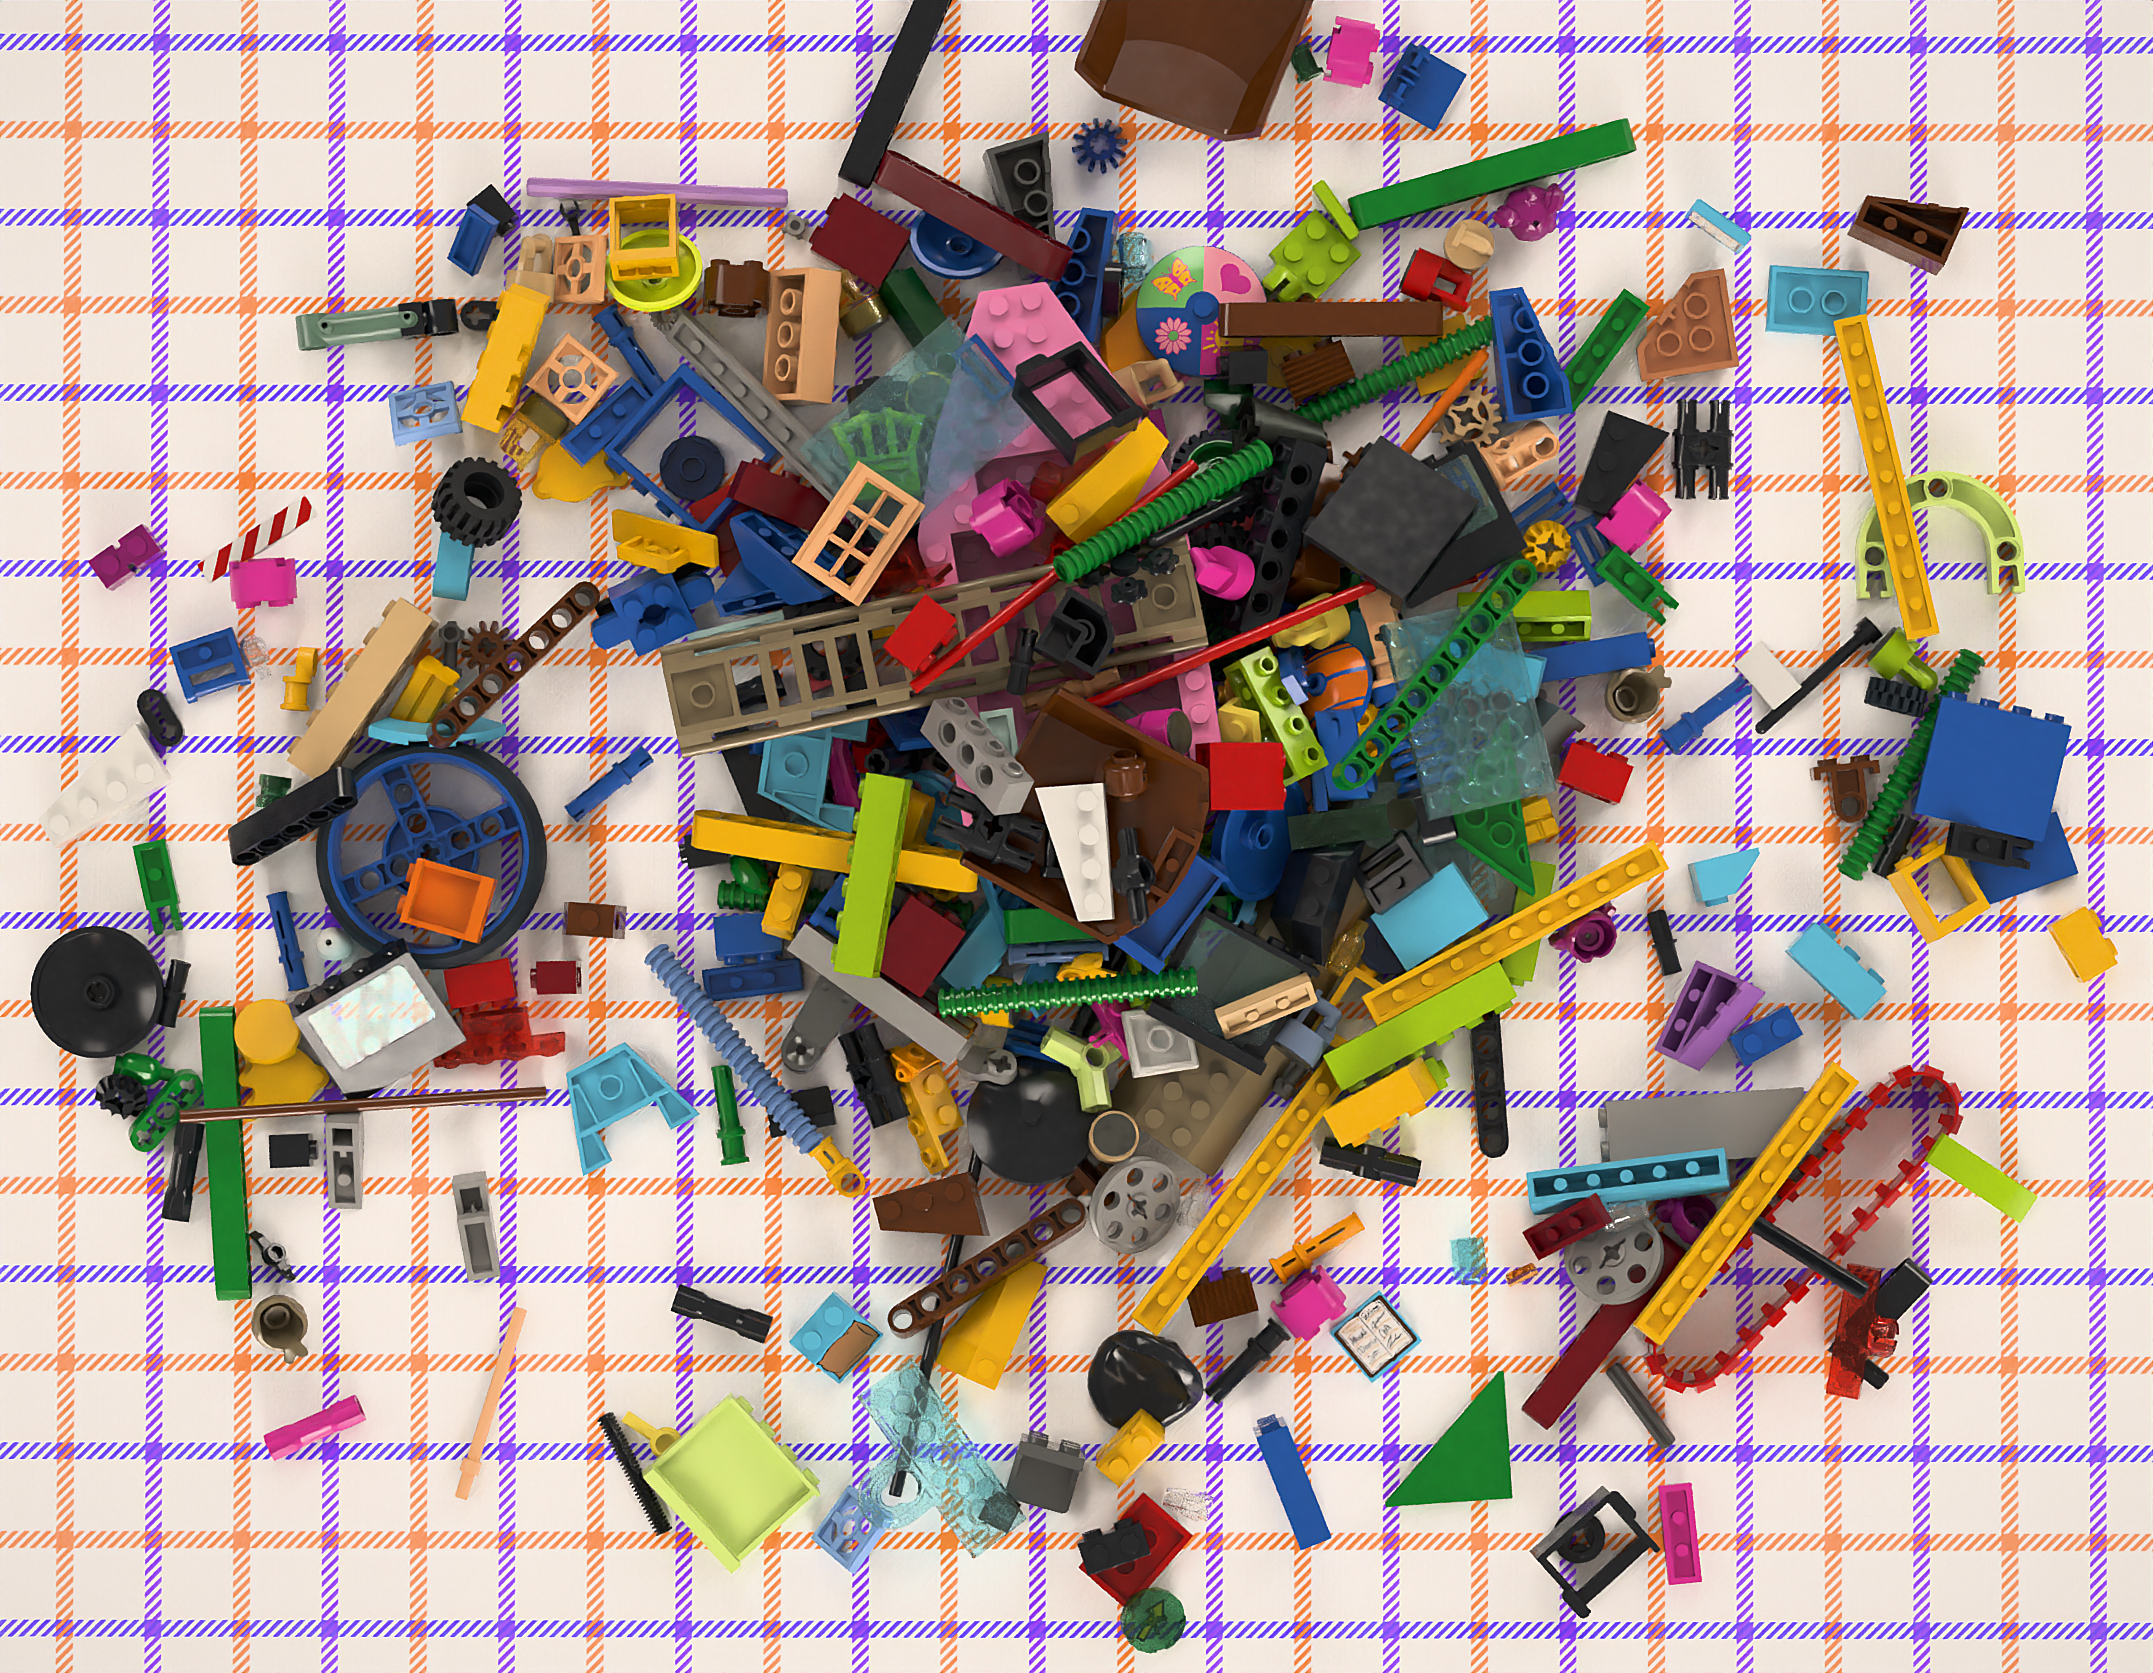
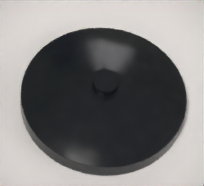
M89 926L66 933L46 949L35 967L30 995L32 1009L39 1026L57 1046L81 1057L109 1058L133 1049L152 1032L163 1009L165 987L160 966L144 943L120 929L106 926Z
M1026 1055L1015 1057L1017 1076L1012 1082L1005 1085L990 1081L978 1083L968 1106V1134L978 1158L996 1176L1018 1185H1047L1069 1176L1089 1157L1091 1151L1088 1145V1134L1092 1123L1099 1116V1112L1086 1113V1111H1082L1077 1077L1073 1075L1070 1067Z

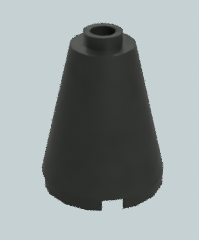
M1247 396L1240 403L1235 420L1241 421L1239 432L1233 431L1232 433L1233 454L1258 439L1263 441L1273 452L1279 435L1300 439L1326 448L1328 435L1327 432H1324L1321 424L1258 397Z

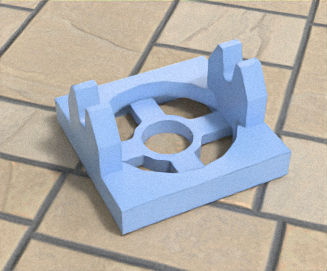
M452 381L388 395L392 433L396 446L400 447L407 445V443L452 433H463L462 420ZM432 399L438 400V401H441V402H436V403H434V401H432ZM419 407H432L431 410L425 414L414 413L416 409H418ZM448 411L442 421L430 423V419L436 413ZM413 418L415 421H419L420 426L408 428L403 425V420Z
M848 1485L811 1536V1539L845 1569L855 1574L893 1522V1519H891L892 1515L884 1511L885 1509L865 1497L855 1487ZM858 1507L853 1515L847 1514L843 1516L848 1510ZM869 1511L872 1525L868 1533L864 1534L861 1531V1521ZM850 1520H855L854 1531L850 1535L844 1536L843 1529L845 1524ZM837 1525L838 1536L834 1540L835 1527ZM855 1539L860 1543L852 1552L841 1550L847 1541Z

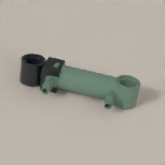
M437 299L423 303L421 301L401 303L393 307L330 314L312 313L295 317L298 348L300 351L321 350L339 345L402 338L411 340L428 338V336H446L459 333L456 299Z

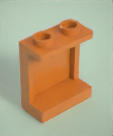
M419 857L416 864L410 863L405 880L410 883L407 896L401 895L396 914L401 915L399 922L480 944L498 880Z

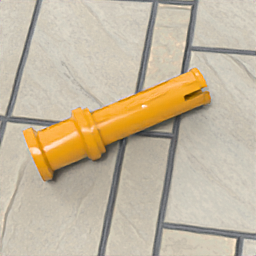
M1352 1212L1351 1215L1327 1228L1306 1243H1295L1290 1251L1277 1259L1271 1258L1268 1261L1281 1283L1285 1285L1288 1283V1278L1303 1269L1309 1270L1314 1265L1312 1261L1339 1246L1360 1231L1365 1230V1227L1357 1214Z

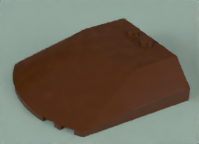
M1100 0L1077 55L1074 71L1102 98L1216 139L1228 142L1261 137L1314 0Z
M1059 685L1040 709L1014 755L1016 761L1024 767V770L1034 780L1019 813L1046 823L1043 820V812L1035 788L1104 783L1103 762L1110 757V754L1120 749L1135 750L1146 761L1148 787L1143 793L1138 795L1136 800L1129 802L1119 801L1118 797L1111 796L1106 792L1110 859L1112 870L1113 867H1116V861L1121 858L1117 836L1119 830L1129 827L1135 828L1140 855L1145 856L1151 861L1156 872V882L1150 886L1151 891L1146 894L1150 917L1177 890L1196 857L1204 834L1203 830L1209 808L1208 769ZM992 820L985 825L988 828V837L995 833L992 831ZM1046 828L1044 831H1041L1044 834L1039 843H1035L1033 840L1012 831L1007 836L1008 844L1035 854L1034 860L1030 861L1032 865L1027 874L1001 862L998 865L990 864V860L971 852H963L960 858V865L1107 945L1141 926L1131 924L1127 897L1121 896L1115 890L1113 884L1115 919L1078 921L1065 879L1040 877V867H1044ZM1059 860L1057 861V868H1061Z

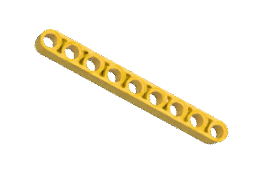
M701 809L694 811L691 845L703 850L850 874L851 865L847 864V855L850 845L855 844L856 834ZM902 841L896 876L897 882L957 892H974L977 890L978 874L960 865L962 851Z

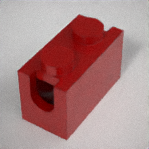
M511 958L443 970L450 1009L459 1008L460 1014L479 1011L478 1004L491 1002L492 1008L511 1005V998L518 997Z

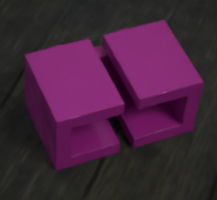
M141 523L117 540L121 545L119 548L110 545L90 559L88 563L106 589L114 591L136 575L134 569L128 567L133 563L136 568L143 570L165 555L166 552L148 526Z

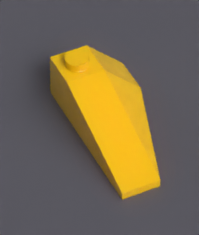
M1032 1261L987 1289L948 1331L935 1362L995 1391L1049 1267Z

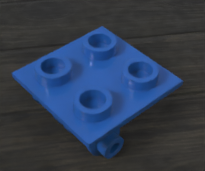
M1410 42L1378 100L1435 132L1467 74L1430 54L1431 51L1425 46H1416Z

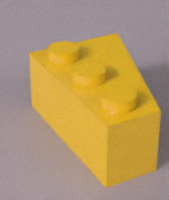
M1420 1056L1400 1069L1386 1074L1380 1080L1333 1104L1323 1111L1322 1114L1341 1148L1349 1143H1352L1353 1147H1357L1371 1138L1369 1132L1378 1127L1381 1132H1384L1399 1123L1397 1117L1407 1112L1412 1117L1426 1109L1425 1102L1440 1089Z

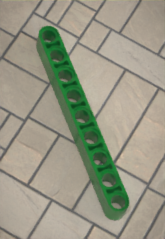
M1623 118L1350 197L1347 201L1354 224L1359 231H1363L1635 152L1637 147L1628 118Z
M1520 559L1500 570L1332 770V781L1337 788L1343 791H1350L1361 787L1370 779L1533 586L1537 579V571L1533 563ZM1514 568L1522 572L1524 577L1522 584H1518L1513 579L1512 572ZM1493 593L1501 596L1503 600L1501 609L1493 605L1491 600ZM1472 617L1477 618L1481 622V633H1476L1471 628ZM1451 642H1455L1460 646V658H1456L1451 654ZM1430 667H1435L1440 672L1439 683H1435L1430 679ZM1410 691L1416 693L1419 697L1420 703L1418 708L1411 706L1408 702ZM1389 716L1394 717L1398 721L1399 728L1397 733L1390 731L1387 727V718ZM1367 741H1371L1377 746L1378 753L1375 758L1369 756L1366 752ZM1346 766H1350L1356 771L1357 777L1354 783L1348 781L1345 777L1344 771Z
M234 1006L203 1007L199 1010L204 1109L242 1106L241 1088L238 1082L240 1076L239 1054L233 1032L236 1021ZM243 1121L205 1122L217 1301L252 1299Z

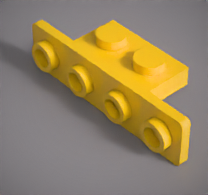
M615 509L611 512L613 540L622 543L616 546L617 559L631 562L633 566L653 568L662 574L673 573L676 571V568L688 562L710 568L719 566L718 538L716 535L621 509Z
M895 1046L888 1049V1051H891V1054L901 1049V1046ZM889 1055L896 1071L899 1061L892 1057V1055ZM936 1065L919 1072L910 1082L902 1081V1086L900 1087L904 1101L911 1114L906 1116L908 1129L916 1139L921 1151V1160L925 1167L928 1168L930 1174L950 1167L938 1136L964 1125L941 1067Z

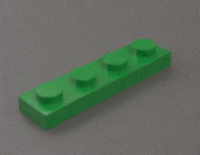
M1625 288L1564 370L1569 380L1573 413L1651 308Z

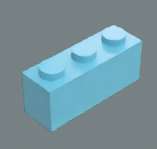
M1813 922L1791 943L1785 952L1856 1020H1860L1887 992L1882 986L1885 981L1872 968L1866 971L1858 963L1861 959L1860 956L1848 945L1842 948L1834 940L1837 935L1830 927L1823 922L1820 926Z

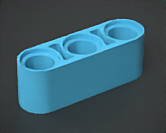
M441 531L432 596L466 601L475 546L474 544H470L469 547L464 546L462 541L458 539L453 541L449 538L450 534L448 532L443 533Z

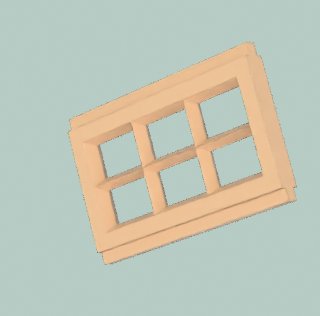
M858 461L792 562L859 607L926 505ZM867 481L883 491L868 514L853 505V502ZM888 495L904 505L889 528L874 519V516ZM848 510L864 520L849 543L833 534ZM869 524L885 534L870 557L854 548ZM828 540L844 549L830 572L814 563ZM849 554L865 563L851 586L835 577Z

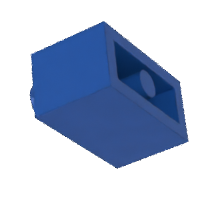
M765 913L713 917L716 957L718 961H724V965L744 964V959L757 958L759 963L777 961V956H784L783 938L762 932L761 923Z
M1783 1005L1732 1033L1727 1038V1041L1740 1065L1747 1066L1804 1034L1788 1005Z

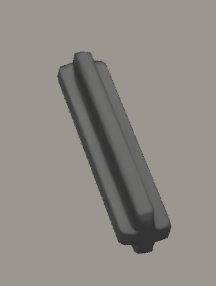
M1615 1363L1606 1371L1607 1376L1659 1447L1665 1449L1672 1445L1676 1440L1675 1436L1622 1364Z

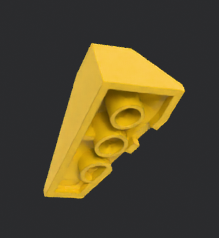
M1146 416L1138 424L1136 431H1129L1048 503L1045 512L1075 543L1079 545L1081 541H1087L1088 537L1094 536L1097 532L1101 531L1134 504L1167 447L1169 440Z

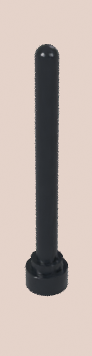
M1256 475L1244 481L1239 492L1150 536L1147 540V545L1151 549H1156L1244 503L1259 504L1264 478Z
M1866 616L1855 625L1854 636L1800 684L1802 687L1775 710L1772 709L1755 725V731L1761 735L1765 734L1862 645L1874 644L1883 634Z

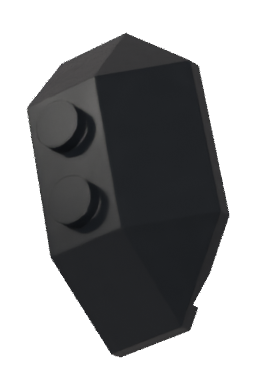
M1332 832L1289 853L1269 915L1292 954L1296 955L1298 951H1301L1315 959L1314 964L1325 967L1354 879L1355 870L1366 843L1365 840Z

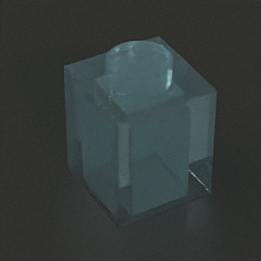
M1483 1237L1448 1239L1453 1279L1461 1280V1286L1480 1284L1481 1277H1488Z

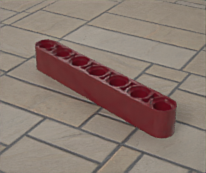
M885 150L872 179L877 185L1047 279L1060 282L1074 252L1072 248L896 151Z
M1659 1232L1664 1246L1663 1266L1653 1286L1645 1294L1631 1302L1617 1305L1602 1303L1523 1404L1521 1411L1546 1431L1560 1417L1687 1253L1683 1247L1664 1232ZM1653 1240L1649 1243V1245L1646 1247L1644 1251H1647L1652 1247ZM1635 1267L1630 1272V1281L1632 1283L1642 1282L1646 1277V1270L1644 1267Z

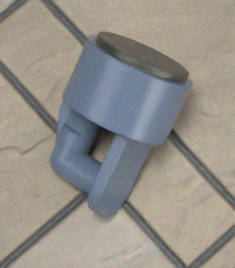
M1317 989L1315 992L1318 1002L1305 1007L1296 1020L1288 1017L1273 1043V1046L1278 1051L1305 1069L1315 1066L1334 1039L1337 1025L1342 1019V1012L1321 997L1323 992L1320 989ZM1311 1009L1324 1017L1315 1031L1302 1024Z

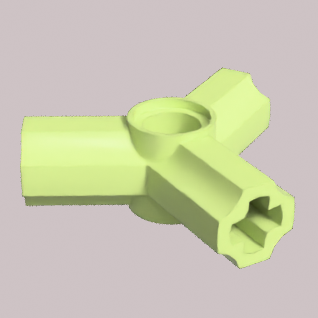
M1053 1025L1043 1037L1040 1052L1070 1067L1073 1075L1077 1077L1082 1111L1094 1113L1110 1109L1112 1103L1106 1067L1122 1056L1118 1048L1110 1041H1107L1099 1048H1094L1092 1044L1100 1040V1038L1087 1043ZM1086 1056L1092 1060L1093 1066L1088 1063Z

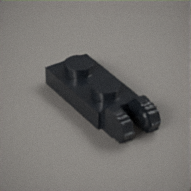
M1950 822L1944 855L2009 868L2010 866L2029 870L2031 862L2025 859L2011 858L2012 849L2015 846L2022 850H2033L2034 842L2015 838L2014 835Z

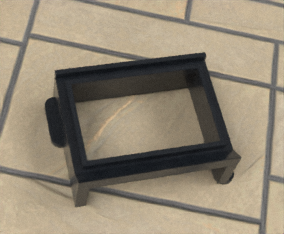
M1081 341L1048 358L1044 354H1037L1016 366L1015 372L1017 374L1011 397L1071 466L1087 453L1131 430H1137L1139 418L1142 417L1144 412L1143 408L1132 400ZM1070 372L1076 376L1112 417L1109 421L1074 439L1032 393Z
M1603 1485L1529 1551L1563 1589L1562 1599L1582 1619L1587 1618L1592 1612L1587 1607V1604L1646 1550L1651 1548L1655 1553L1661 1550L1634 1520L1636 1518V1511L1618 1491L1609 1492ZM1608 1503L1637 1537L1576 1592L1547 1558Z

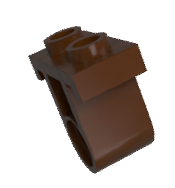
M1870 755L1851 756L1850 763L1837 764V758L1817 760L1818 767L1809 768L1811 781L1821 780V774L1826 773L1832 815L1841 823L1849 824L1861 820L1867 812L1868 805L1863 769L1869 768L1870 775L1880 773L1879 760L1870 761ZM1846 797L1854 799L1857 804V810L1852 816L1845 815L1841 809V803Z

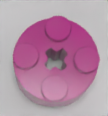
M1336 16L1335 24L1340 25V28L1333 27L1326 59V70H1331V73L1324 72L1323 81L1362 89L1363 84L1370 85L1374 66L1373 62L1369 61L1370 52L1377 53L1381 35L1380 30L1375 29V23Z
M1006 477L972 500L973 515L969 517L970 525L977 534L984 535L990 543L991 550L998 558L1013 554L1041 536L1045 531L1043 516L1037 520L1034 512L1038 508L1036 501L1029 491L1017 480L1009 482V477Z
M1638 478L1628 488L1627 493L1620 496L1595 528L1614 545L1619 546L1623 552L1631 556L1652 535V531L1658 524L1660 525L1672 509L1666 501Z
M295 558L248 559V562H239V560L229 561L231 602H235L236 609L255 608L261 605V601H268L269 607L289 606L288 604H294V598H298Z
M1322 1265L1315 1266L1318 1272L1313 1275L1308 1270L1298 1276L1279 1293L1283 1299L1278 1304L1275 1300L1270 1304L1271 1309L1295 1338L1302 1337L1305 1341L1316 1336L1321 1330L1319 1326L1328 1318L1333 1321L1340 1317L1347 1309L1344 1305L1346 1295Z

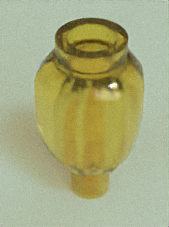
M1358 918L1352 929L1345 930L1336 937L1327 958L1328 963L1325 966L1327 971L1342 978L1344 973L1350 972L1355 968L1365 949L1363 935L1369 926L1368 923Z

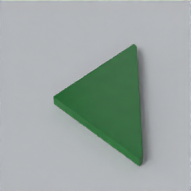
M1503 719L1462 775L1459 784L1455 785L1447 796L1459 839L1454 841L1533 897L1536 890L1508 721Z
M1503 1370L1497 1371L1489 1383L1477 1394L1456 1421L1444 1432L1429 1452L1385 1500V1507L1513 1498Z

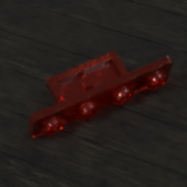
M914 538L904 539L864 599L869 596L880 599L894 591H900L901 594H905L923 585L927 589L934 588L945 581L944 577L953 570L951 563L926 567ZM877 545L864 547L859 551L870 557ZM858 559L861 568H863L865 563ZM839 593L834 596L836 603L849 601Z
M528 1006L462 1014V1025L467 1040L465 1043L459 1044L433 1059L435 1068L454 1069L460 1065L471 1063L486 1065L493 1061L504 1059L519 1061L526 1057L537 1055L552 1057L566 1051V1035L564 1031L532 1035Z

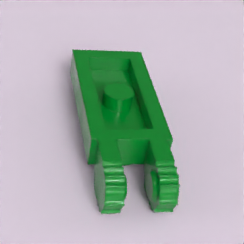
M1613 544L1593 568L1599 576L1639 611L1647 614L1661 626L1666 622V619L1662 613L1650 605L1654 599L1658 597L1668 608L1676 610L1679 606V603L1664 590V586L1617 545Z
M161 839L132 846L146 910L150 913L154 933L156 936L163 934L164 924L158 908L166 906L170 907L171 921L175 930H183V919L178 905L180 904V898L167 840Z

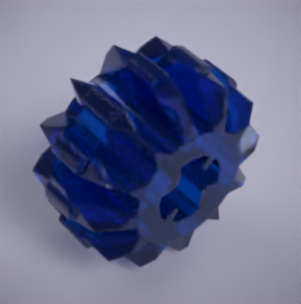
M1094 118V129L1092 130L1086 123L1081 124V129L1086 136L1076 133L1073 136V140L1082 145L1072 147V153H1084L1077 160V164L1081 166L1090 161L1088 165L1089 173H1093L1095 166L1100 165V172L1104 175L1107 173L1106 163H1109L1116 170L1119 164L1114 157L1126 158V152L1118 148L1126 146L1128 144L1127 139H1116L1121 135L1123 129L1117 127L1112 132L1109 131L1112 125V120L1110 119L1106 120L1104 128H1099V119ZM1100 139L1105 140V147L1109 146L1108 150L1102 149L1100 154L1095 153L1094 146L1090 147L1091 143H1098Z

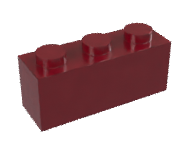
M754 457L751 463L741 460L726 497L812 532L830 502L813 485L809 488L799 484L801 477L785 470H783L781 476L770 471L771 464Z

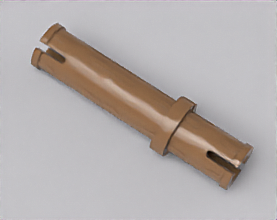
M1117 666L1097 672L1094 679L1090 681L1073 679L1027 692L1020 696L1025 715L1040 710L1059 685L1081 698L1087 697L1088 699L1093 697L1094 694L1110 690L1122 683Z

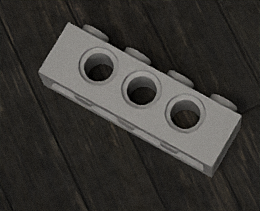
M960 696L934 699L920 731L994 816L1019 813L1034 780L1024 770V767L1008 752L1004 744L993 735L986 724L970 709L965 700Z

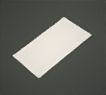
M1762 641L1734 663L1736 668L1774 710L1802 687Z

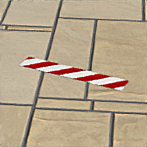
M303 496L198 563L197 566L210 584L229 572V561H246L315 517L317 513L306 496Z

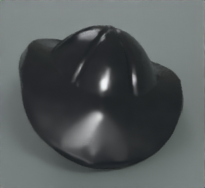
M1121 1330L1107 1337L1098 1347L1088 1371L1087 1388L1095 1409L1105 1422L1119 1430L1141 1408L1166 1428L1190 1412L1201 1400L1204 1392L1200 1372L1191 1360L1186 1357L1176 1341L1139 1330Z

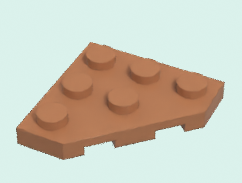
M1724 268L1691 273L1636 349L1641 382L1740 366Z

